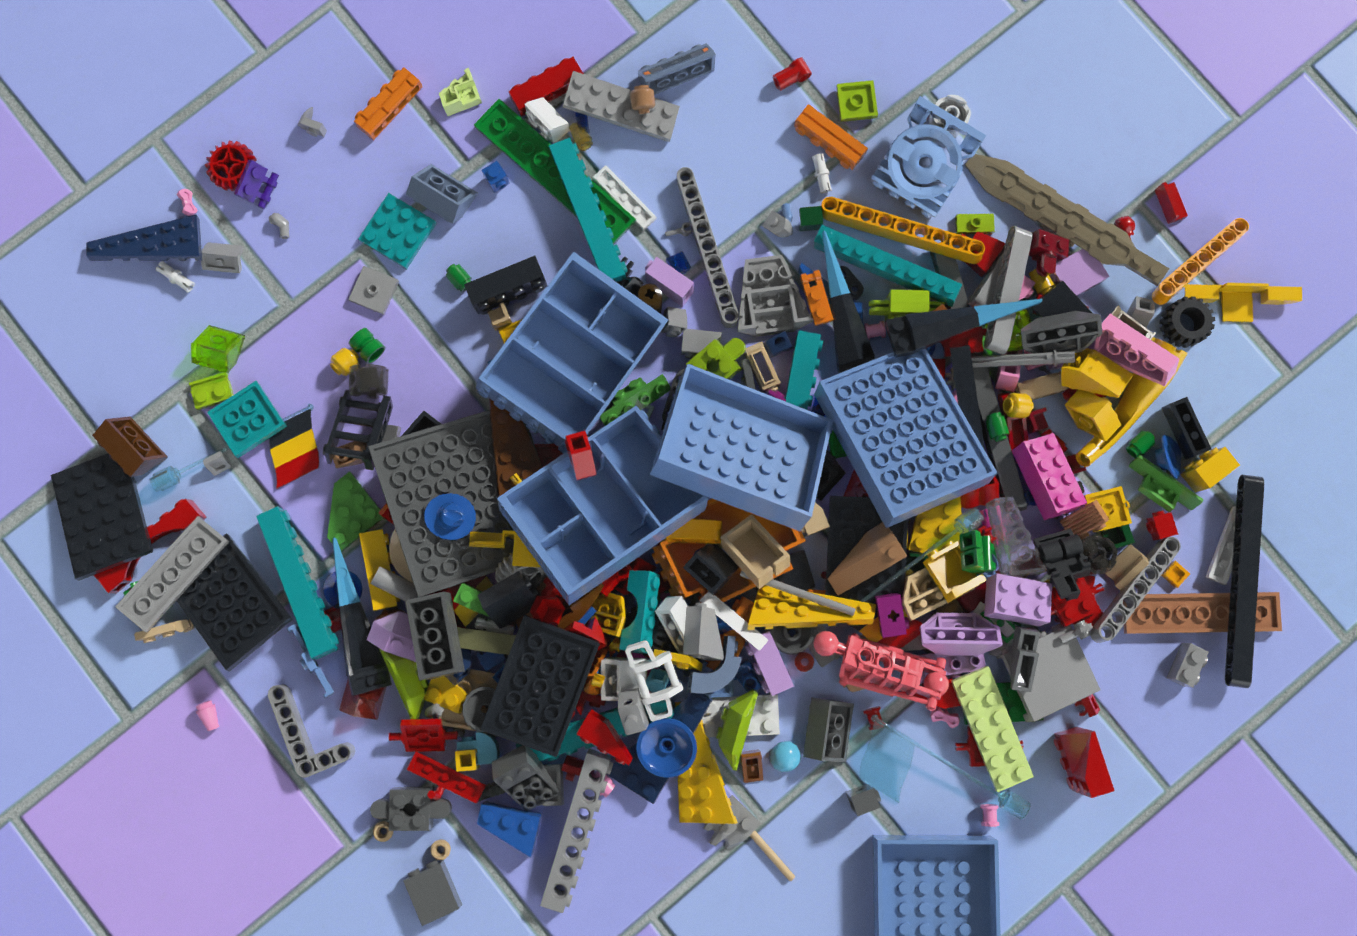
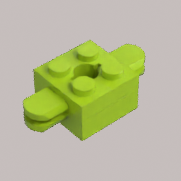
M890 290L885 300L869 301V314L885 315L886 321L905 316V314L930 312L942 304L945 305V303L929 301V290Z
M732 338L724 346L719 340L714 339L688 361L686 365H693L730 380L742 370L735 360L745 352L746 345L738 338Z

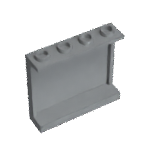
M1062 623L1052 626V631L1048 633L1045 631L1040 632L1036 650L1039 653L1032 691L1017 690L1027 712L1023 714L1026 722H1035L1101 690L1077 638L1063 644L1059 641L1058 636L1073 630L1071 625L1063 627ZM1012 646L1002 649V654L996 656L997 659H1003L1009 674Z

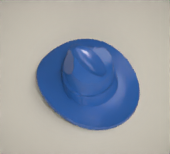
M1163 435L1161 438L1162 447L1155 450L1157 463L1161 470H1168L1175 479H1179L1181 470L1180 448L1174 439L1168 435Z
M452 493L442 494L433 498L428 503L424 511V521L429 531L435 536L446 540H456L467 536L472 531L476 521V513L471 502L465 497Z

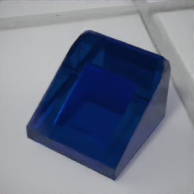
M576 112V122L586 134L590 133L588 116Z

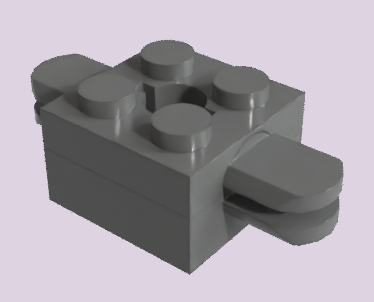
M394 787L390 789L389 799H378L373 802L370 812L376 819H389V831H429L433 828V819H444L449 816L452 805L447 799L434 800L428 798L427 793L431 790L434 791V787Z

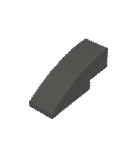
M1015 626L1010 669L1012 690L1032 691L1039 653L1036 650L1040 632L1034 628Z

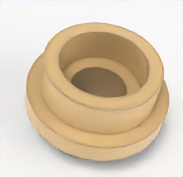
M381 821L375 825L373 835L376 840L385 842L392 837L393 831H389V822ZM381 828H386L387 833L385 835L381 833Z
M442 839L435 841L431 846V855L436 860L446 859L451 852L450 844ZM439 846L444 847L443 853L438 851Z

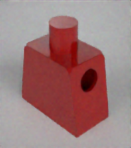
M977 231L972 239L979 240L984 244L985 251L983 257L977 264L965 263L980 277H983L1005 243ZM971 251L974 254H978L977 251Z

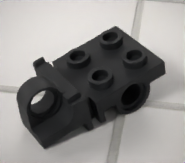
M1071 529L1035 538L1033 544L1047 574L1051 575L1049 582L1052 584V587L1056 588L1060 599L1065 598L1067 601L1077 599L1081 591L1075 579L1089 576L1091 572V563L1087 562L1088 557L1083 554L1084 549L1080 537L1077 534L1074 535Z

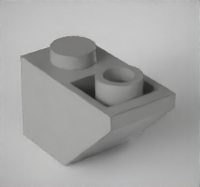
M667 307L664 310L663 316L668 319V322L661 332L666 333L668 337L679 336L687 329L686 310Z

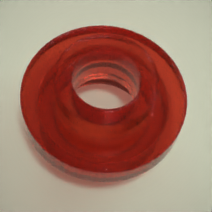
M801 652L795 657L794 662L798 670L807 672L813 668L814 658L811 654ZM803 658H806L808 660V664L806 666H803L801 664V660Z

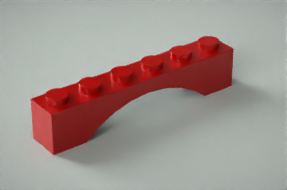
M181 499L170 512L162 514L156 524L147 527L151 544L168 534L184 531L197 516L203 520L207 517L193 500ZM140 558L94 576L108 593L117 594L132 581L134 570Z

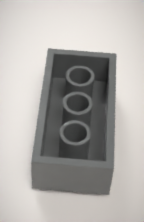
M440 592L405 600L419 680H430L465 672L451 593Z

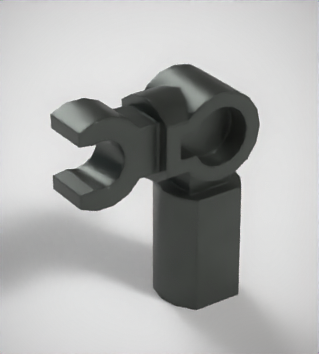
M492 782V785L490 783L486 784L479 801L494 797L495 795H501L505 791L496 782Z

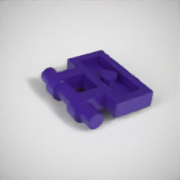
M248 160L234 194L249 203H254L255 198L260 200L257 206L265 209L266 204L270 203V195L273 188H276L278 184L277 179L279 175L272 172L270 178L265 176L268 171L267 168L253 160ZM262 183L266 184L263 193L259 192Z

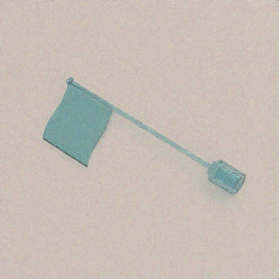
M877 715L872 716L871 720L874 724L871 739L861 761L859 779L899 803L901 788L910 769L916 746L999 797V807L1016 818L1022 820L1028 814L1031 803L1010 790L1003 791L1000 794L877 718Z

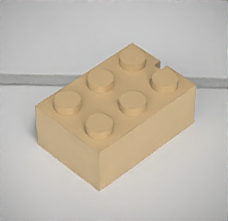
M752 514L721 536L722 549L759 589L773 579V574L778 576L790 567V555Z

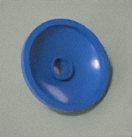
M664 718L650 722L647 729L640 732L636 749L641 764L650 773L660 777H675L686 772L693 764L697 753V743L693 732L688 726L676 719ZM668 740L671 742V745H666L664 742Z

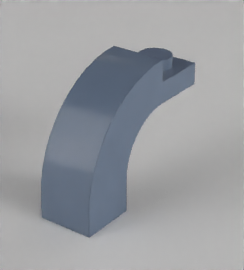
M724 636V660H721L715 670L706 674L689 672L688 693L704 694L715 692L732 681L738 672L742 658L734 656L738 649V641H735L736 636Z

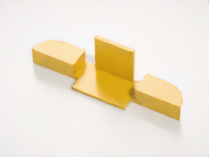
M1266 283L1188 284L1185 286L1184 296L1188 298L1193 296L1196 297V300L1200 298L1203 300L1202 303H1213L1219 299V292H1221L1222 322H1253L1252 293H1260L1261 304H1293L1302 301V287L1269 286Z
M503 530L502 533L470 531L469 547L505 548L506 537H510V539H514L512 566L541 568L515 531Z

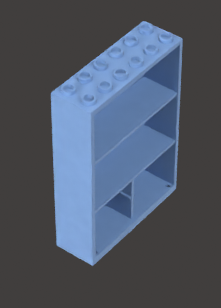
M573 252L480 375L476 385L477 392L482 397H489L493 400L494 405L499 409L509 411L513 419L526 423V427L534 433L537 431L543 435L542 438L549 444L554 443L559 447V451L564 454L567 452L565 436L581 431H586V434L589 433L668 322V319Z
M637 406L588 437L596 470L595 476L576 481L567 451L497 498L500 512L568 605H571L706 510L708 496L650 475L661 436L659 429L648 421L649 418L645 411H640Z

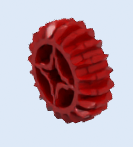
M229 140L227 145L225 142H221V147L215 145L216 150L210 151L212 156L206 157L209 163L205 164V167L208 169L206 173L210 180L218 188L222 187L226 191L228 189L235 191L248 160L256 162L257 158L253 155V151L248 149L245 144H241L238 141L233 143ZM236 154L242 155L244 161L237 159ZM219 171L226 172L228 178L221 177Z

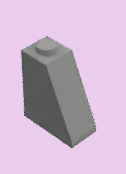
M695 603V606L686 607L683 655L707 661L724 660L715 609L708 608L707 604Z

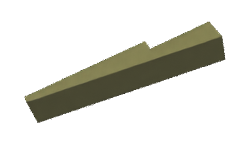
M457 627L460 647L463 649L509 655L516 635Z

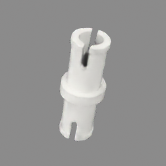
M816 154L812 156L816 171L814 175L818 179L820 193H827L832 191L828 177L830 173L826 168L824 154Z
M164 261L158 264L161 268L156 267L157 272H160L169 279V282L177 284L187 293L192 290L190 286H195V283L183 276L181 271L173 269Z

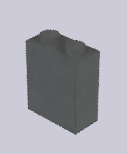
M434 860L426 864L427 868L419 871V868L407 873L408 877L403 880L422 926L454 912L462 906L444 860L440 862Z

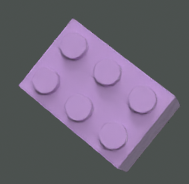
M997 573L986 579L984 617L1035 626L1050 623L1051 583Z
M765 631L761 634L768 641L760 651L747 640V644L744 647L748 656H753L755 663H752L756 674H761L763 681H760L764 692L774 696L794 687L770 631Z

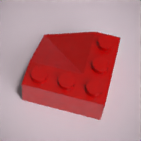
M1073 727L1054 733L1056 738L1054 739L1056 749L1060 750L1062 756L1060 762L1063 769L1067 771L1068 777L1066 780L1070 789L1090 798L1115 791L1095 731Z

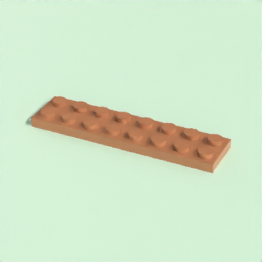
M1279 592L1257 593L1255 632L1282 631ZM1230 593L1147 594L1124 624V634L1228 632ZM1123 600V605L1127 607L1126 602Z

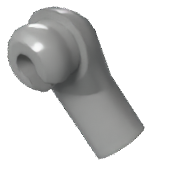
M279 213L270 215L269 222L279 227L280 238L288 239V220Z
M435 703L425 710V715L428 718L435 715L436 717H441L444 708L440 707V704Z

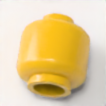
M341 348L332 355L330 366L337 375L348 376L358 368L359 355L353 349Z
M1011 393L1003 401V410L1010 418H1026L1030 415L1034 406L1030 396L1025 393Z

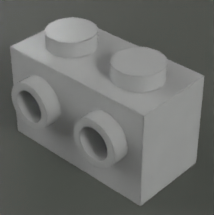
M1181 643L1167 679L1184 687L1193 688L1200 680L1199 674L1201 669L1207 664L1209 652L1192 643Z

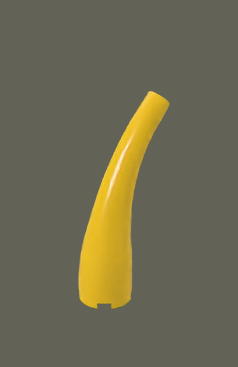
M1153 337L1151 340L1179 358L1176 369L1177 373L1188 353ZM1132 373L1133 377L1114 410L1118 414L1117 418L1121 426L1107 441L1094 436L1076 454L1077 462L1083 467H1088L1106 453L1171 383L1176 373L1165 386Z

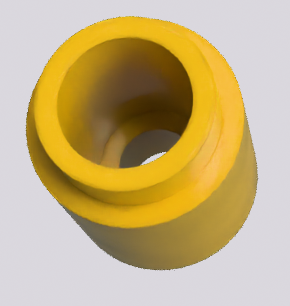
M1036 269L1029 273V279L1035 282L1033 287L1037 294L1044 295L1055 285L1050 275L1041 277L1036 272Z

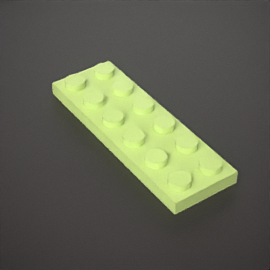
M989 666L951 680L995 791L1000 792L1033 778V773Z

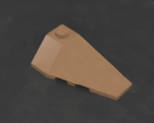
M882 522L865 533L863 538L827 579L836 594L840 595L892 566L907 555L889 527L886 528Z

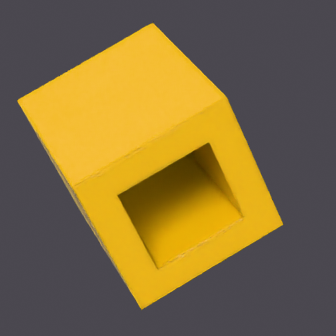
M477 749L455 751L456 772L480 768L477 760Z

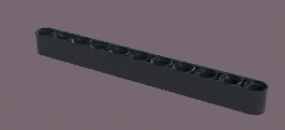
M1243 474L1240 475L1237 484L1225 684L1232 687L1249 688L1252 682L1264 478Z

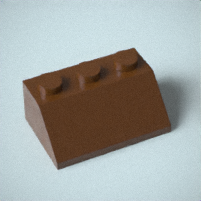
M130 416L105 419L92 435L97 440V443L110 454L111 459L116 461L123 468L124 473L130 477L143 475L168 458Z

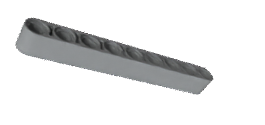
M682 167L677 172V185L689 223L691 224L690 226L721 323L726 328H733L738 322L739 313L694 173L690 168ZM682 176H688L690 179L688 181H682L680 178ZM688 193L695 194V197L690 199L686 197V195ZM699 210L701 214L694 216L691 212ZM700 227H704L707 231L705 233H699L697 229ZM708 244L712 246V249L706 251L702 247ZM710 262H716L718 266L716 268H710L708 264ZM720 279L724 284L717 286L714 284V281ZM721 297H727L729 299V302L723 304L719 301V299ZM727 314H732L735 317V319L733 321H727L725 319V316Z

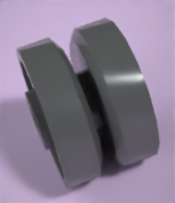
M773 626L771 635L778 650L788 655L799 654L805 651L812 643L814 627L786 628L784 626ZM791 629L796 632L793 637L788 634V631Z
M480 687L473 690L466 697L463 704V717L471 729L485 732L480 730L486 713L481 712L482 706L489 708L496 689Z

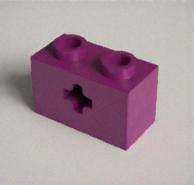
M899 593L875 596L880 633L883 638L907 634L906 629H909L908 618L904 617L903 609H905L902 604L903 597ZM891 610L897 613L893 620L888 616L891 614Z

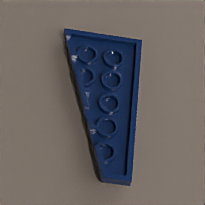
M196 214L86 242V256L90 261H112L113 259L130 261L131 258H138L139 261H168L170 258H178L179 261L194 258L196 261H202L200 219Z
M691 693L673 709L674 715L672 719L684 723L694 734L713 699L702 693ZM668 740L664 742L666 745H671V742ZM635 743L628 750L633 757L631 763L623 765L615 761L611 773L606 775L654 804L669 777L656 776L646 770L638 758L637 743Z

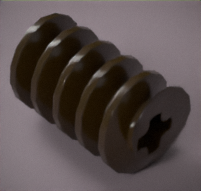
M654 284L643 285L638 291V298L661 314L662 292L660 288Z

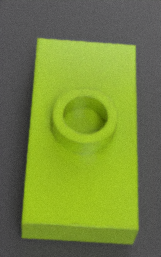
M956 214L955 216L956 234H976L977 231L984 234H993L995 232L994 214Z

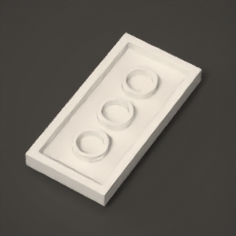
M778 694L774 696L758 695L746 736L780 734ZM740 696L711 698L713 701L702 719L706 737H716L717 729L722 727L724 721L721 720L723 708H727L729 702Z

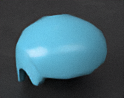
M790 741L778 743L770 752V763L774 769L780 772L794 770L801 761L799 748Z

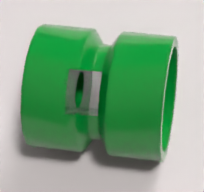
M367 328L360 329L349 341V345L357 353L360 352V357L367 364L377 360L385 351V346L378 339H374L373 334Z

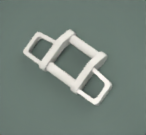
M647 641L628 645L625 652L630 664V670L635 675L642 694L641 700L646 707L650 720L654 722L672 716L673 710L670 698L682 691L683 686L678 681L670 651L655 657ZM642 647L645 648L650 659L635 664L631 651ZM664 664L671 686L650 694L642 672ZM666 700L668 711L654 714L650 704Z

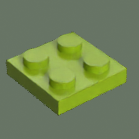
M874 80L836 85L840 122L878 117Z

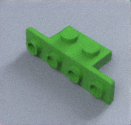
M663 374L648 384L641 377L635 379L616 393L611 400L614 406L602 413L600 419L606 426L635 406L642 410L668 393L671 386Z
M1139 455L1130 462L1129 467L1144 477L1138 491L1166 511L1171 512L1175 508L1177 501L1189 510L1195 509L1203 502L1200 496L1143 456Z

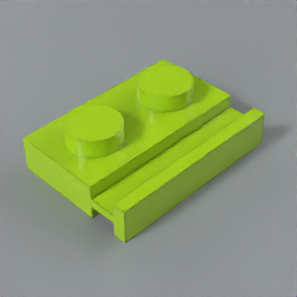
M227 372L189 383L195 409L197 410L220 404L234 395Z

